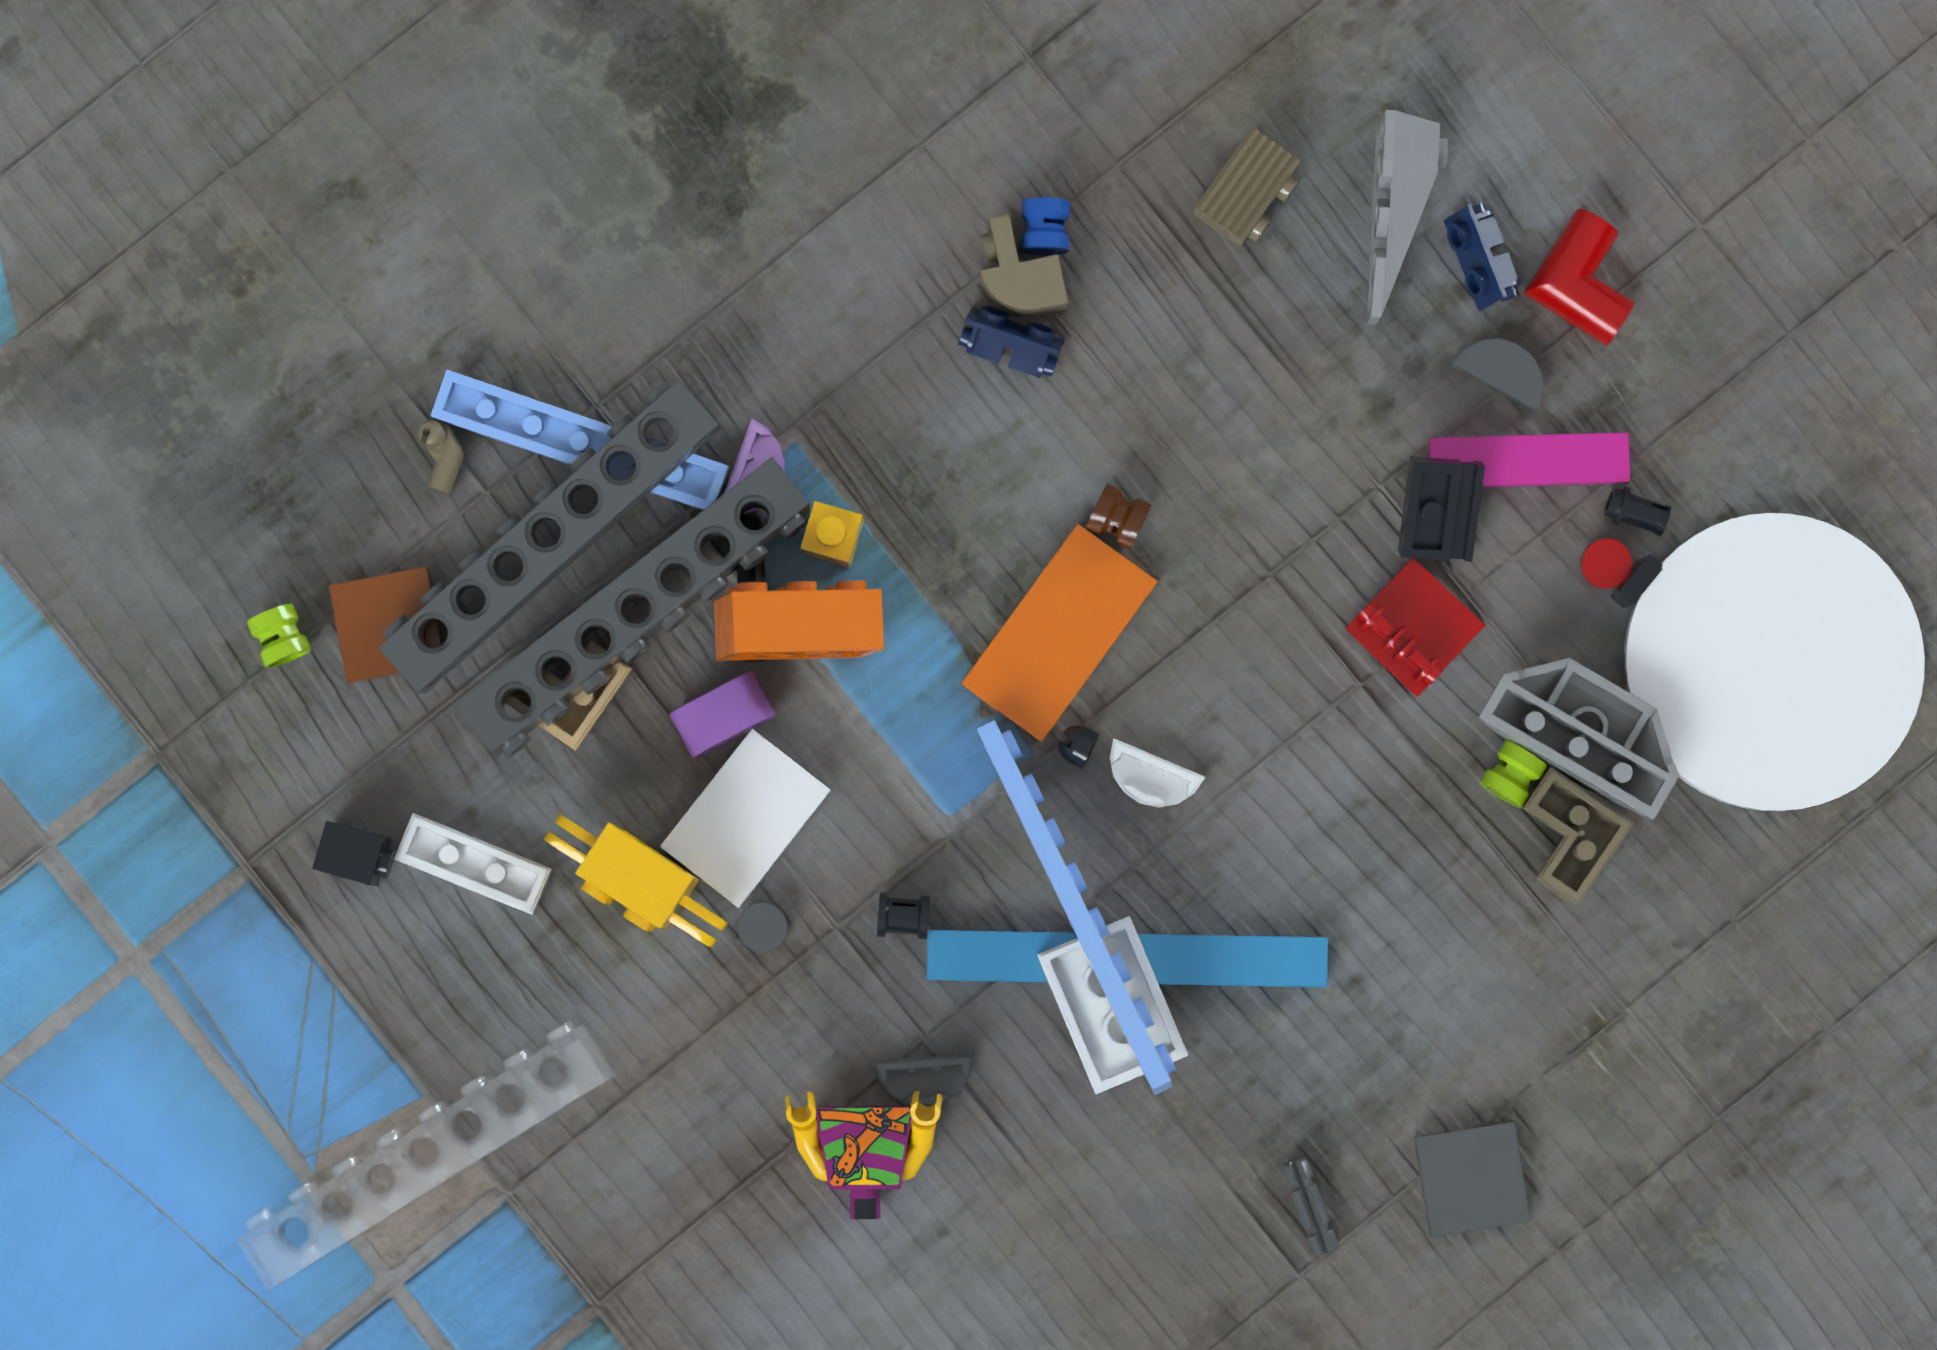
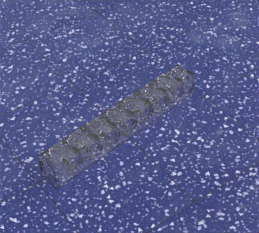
M571 1020L545 1036L549 1045L532 1054L530 1049L526 1047L502 1062L507 1071L490 1081L486 1074H483L460 1088L459 1090L464 1098L449 1107H446L443 1100L437 1102L416 1116L421 1124L403 1134L400 1127H397L373 1142L378 1151L361 1161L358 1155L354 1154L331 1168L330 1170L335 1178L320 1187H317L314 1180L290 1193L287 1197L291 1205L274 1214L271 1207H268L245 1221L244 1224L248 1231L236 1239L267 1291L283 1283L618 1075L589 1025L585 1023L575 1028ZM550 1057L560 1058L567 1066V1078L560 1086L550 1085L543 1078L542 1067ZM507 1084L519 1086L524 1093V1105L518 1112H509L500 1104V1091ZM465 1110L476 1113L481 1120V1131L474 1139L463 1137L457 1129V1119ZM421 1137L430 1138L438 1147V1158L432 1165H423L415 1158L414 1146ZM378 1164L387 1165L394 1172L395 1184L389 1192L379 1191L372 1184L371 1173ZM334 1191L344 1192L352 1202V1210L345 1219L335 1217L329 1210L328 1200ZM291 1218L301 1219L308 1227V1239L303 1245L291 1243L286 1236L285 1227Z

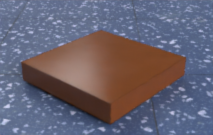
M427 566L329 585L346 682L348 684L401 674L378 647L387 640L382 633L395 620L404 614L410 620L424 607L420 599L432 588L430 572ZM439 620L431 621L424 629V640L431 648H438L443 645Z

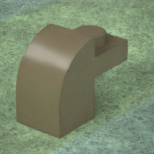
M1009 214L990 218V232L982 234L987 263L997 262V267L980 270V281L984 292L991 302L1006 313L1023 318L1040 317L1067 311L1068 300L1059 256L1053 255L1019 262Z

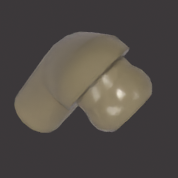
M429 420L421 425L418 432L419 441L427 447L436 462L427 487L450 495L464 459V449L449 425L443 421Z

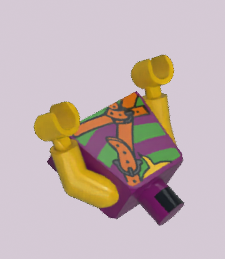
M917 1090L912 1096L911 1106H818L816 1108L815 1096L813 1092L809 1091L807 1092L808 1104L799 1108L793 1106L790 1095H787L785 1097L787 1120L792 1124L797 1150L815 1178L821 1181H828V1186L831 1190H850L851 1219L881 1218L880 1189H900L902 1181L916 1176L933 1148L936 1122L940 1117L943 1099L941 1094H937L936 1103L932 1106H924L918 1101L920 1091Z

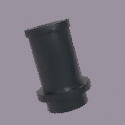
M1625 486L1622 490L1612 489L1605 505L1604 516L1610 517L1612 524L1618 525L1621 521L1661 536L1669 521L1671 506L1662 505L1631 494V488Z

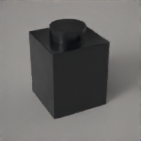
M326 821L312 869L363 884L378 886L380 877L387 879L390 874L395 850L389 848L391 841L389 837Z

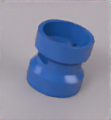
M1036 197L1022 200L1021 217L1026 221V230L1021 234L1020 251L1034 255H1060L1068 253L1069 235L1065 232V222L1070 218V201L1052 197Z

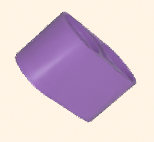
M754 671L740 675L670 713V717L692 759L726 744L776 716Z

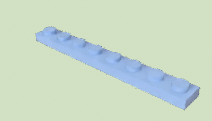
M995 720L977 728L980 739L1154 1096L1173 1087L1168 1074L1176 1071V1067L1164 1043L1154 1047L1146 1028L1154 1025V1022L1142 998L1140 997L1132 1001L1124 983L1132 979L1120 953L1117 952L1110 956L1102 938L1110 934L1098 908L1095 907L1088 911L1080 893L1088 889L1076 863L1074 862L1066 866L1059 853L1058 848L1066 845L1054 818L1044 822L1036 804L1044 801V798L1032 773L1022 777L1014 761L1023 755L1011 730L1009 729L1001 733Z

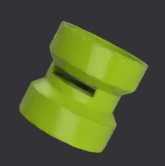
M292 603L264 611L246 622L251 635L260 641L262 650L259 655L266 669L289 663L308 654L312 650L307 636L299 633L296 625L299 617Z
M1505 740L1497 752L1499 764H1496L1492 769H1487L1479 784L1508 804L1521 809L1529 797L1528 788L1530 781L1539 780L1548 766L1526 749Z

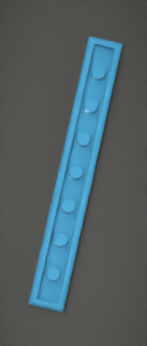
M928 930L927 980L1048 982L1037 955L1076 939L1077 936L1075 933ZM1138 934L1158 984L1327 987L1328 937Z

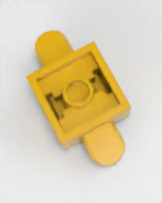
M558 815L554 821L557 825L592 847L588 854L551 831H548L543 838L546 842L581 864L575 872L576 875L585 880L580 889L605 905L606 903L611 905L615 899L627 907L623 917L647 932H653L655 927L668 930L671 924H674L708 947L712 948L717 941L715 937L678 914L682 907H685L721 931L727 926V921L689 897L700 881L698 877L615 824L608 822L600 836L596 837L564 815Z

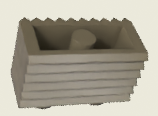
M1251 127L1196 204L1193 215L1240 248L1248 238L1257 242L1273 219L1266 213L1273 202L1278 198L1285 203L1300 182L1301 177L1295 174L1300 160L1289 151L1284 150L1282 146L1276 144L1272 139H1269L1265 134Z

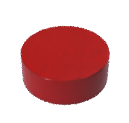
M1609 538L1600 539L1590 544L1584 550L1580 559L1582 576L1591 586L1598 589L1617 587L1628 578L1632 569V558L1629 550L1621 542Z

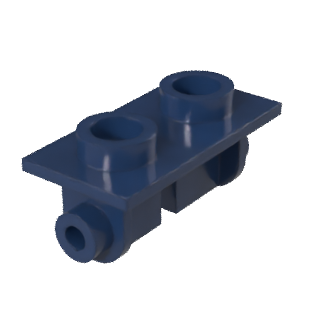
M1485 203L1475 206L1469 204L1443 220L1447 229L1449 244L1457 254L1465 275L1466 288L1474 298L1478 311L1488 308L1499 300L1504 302L1520 295L1517 286L1521 282L1517 277L1508 252L1493 257L1490 250L1504 244L1494 218L1493 210L1487 211Z
M981 306V309L971 308L964 323L970 324L974 328L964 326L958 345L967 348L966 353L999 364L1004 347L1013 349L1008 367L1040 379L1042 374L1052 377L1058 358L1049 356V354L1059 355L1065 339L1055 336L1056 331L1036 322H1029L1025 326L1008 320L1009 314L995 307Z

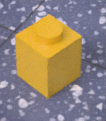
M814 501L800 547L802 554L850 568L864 523L863 515Z

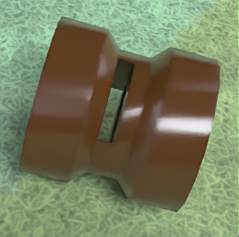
M1107 483L1086 528L1098 534L1104 532L1113 533L1118 544L1131 549L1152 505L1139 498L1130 502L1122 495L1121 489Z

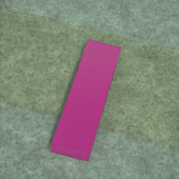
M1628 433L1430 438L1428 440L1429 458L1458 459L1460 462L1481 461L1485 466L1482 488L1628 484L1630 482Z

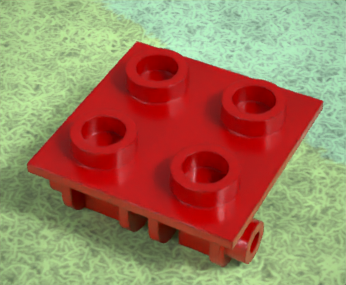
M1412 558L1355 617L1345 630L1411 693L1418 697L1428 685H1431L1440 676L1449 663L1485 625L1415 558Z

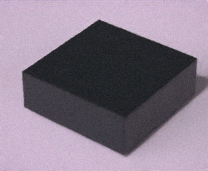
M1650 554L1642 558L1630 572L1628 578L1619 585L1610 598L1623 608L1635 604L1663 570L1661 568L1663 565Z

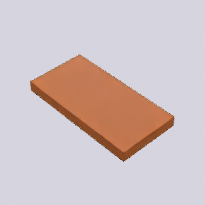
M1077 524L962 681L961 685L1042 743L1158 581Z

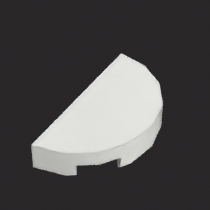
M1113 738L1109 756L1113 778L1122 792L1139 804L1156 808L1177 805L1193 795L1205 779V776Z

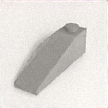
M1385 110L1375 130L1366 325H1377L1434 184L1438 168H1446L1448 140L1439 138L1440 123L1397 110Z

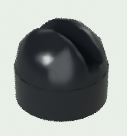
M1080 725L1070 726L1063 731V734L1073 739V742L1068 744L1058 741L1059 752L1070 764L1083 769L1100 733Z

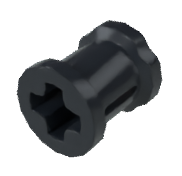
M880 892L877 937H885L886 933L916 934L919 939H927L930 896H921L919 900L889 898L887 892Z

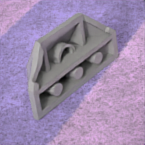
M1571 658L1503 674L1478 716L1480 721L1505 740L1526 749L1541 759L1547 766L1553 767L1598 796L1651 820H1654L1679 777L1657 708Z

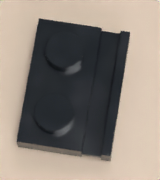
M1410 456L1398 553L1401 558L1449 561L1451 558L1472 562L1485 466L1481 461L1460 462L1458 459Z

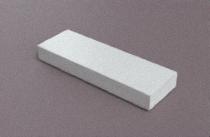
M412 813L394 857V860L531 915H535L553 870L550 867L415 813Z

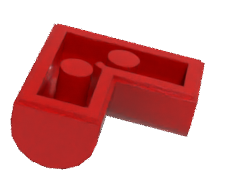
M1576 209L1523 293L1605 346L1612 341L1635 304L1630 299L1593 277L1617 239L1618 231L1596 214L1584 209Z

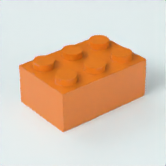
M863 580L836 582V586L826 587V590H817V582L815 581L788 582L787 587H779L777 591H767L766 582L738 583L736 588H729L727 595L714 601L716 661L864 658L884 650L882 589H867L866 581Z

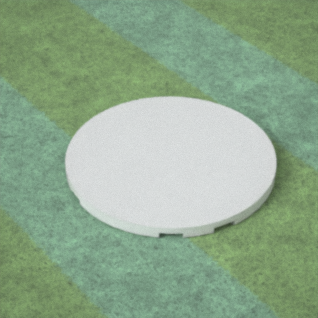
M1762 513L1737 517L1713 525L1678 546L1661 562L1663 570L1636 601L1629 619L1624 643L1625 687L1629 693L1657 708L1679 778L1701 793L1733 806L1758 811H1786L1812 807L1839 798L1866 782L1889 761L1906 737L1917 713L1924 682L1925 655L1923 637L1912 602L1899 579L1877 553L1848 532L1827 522L1788 513Z

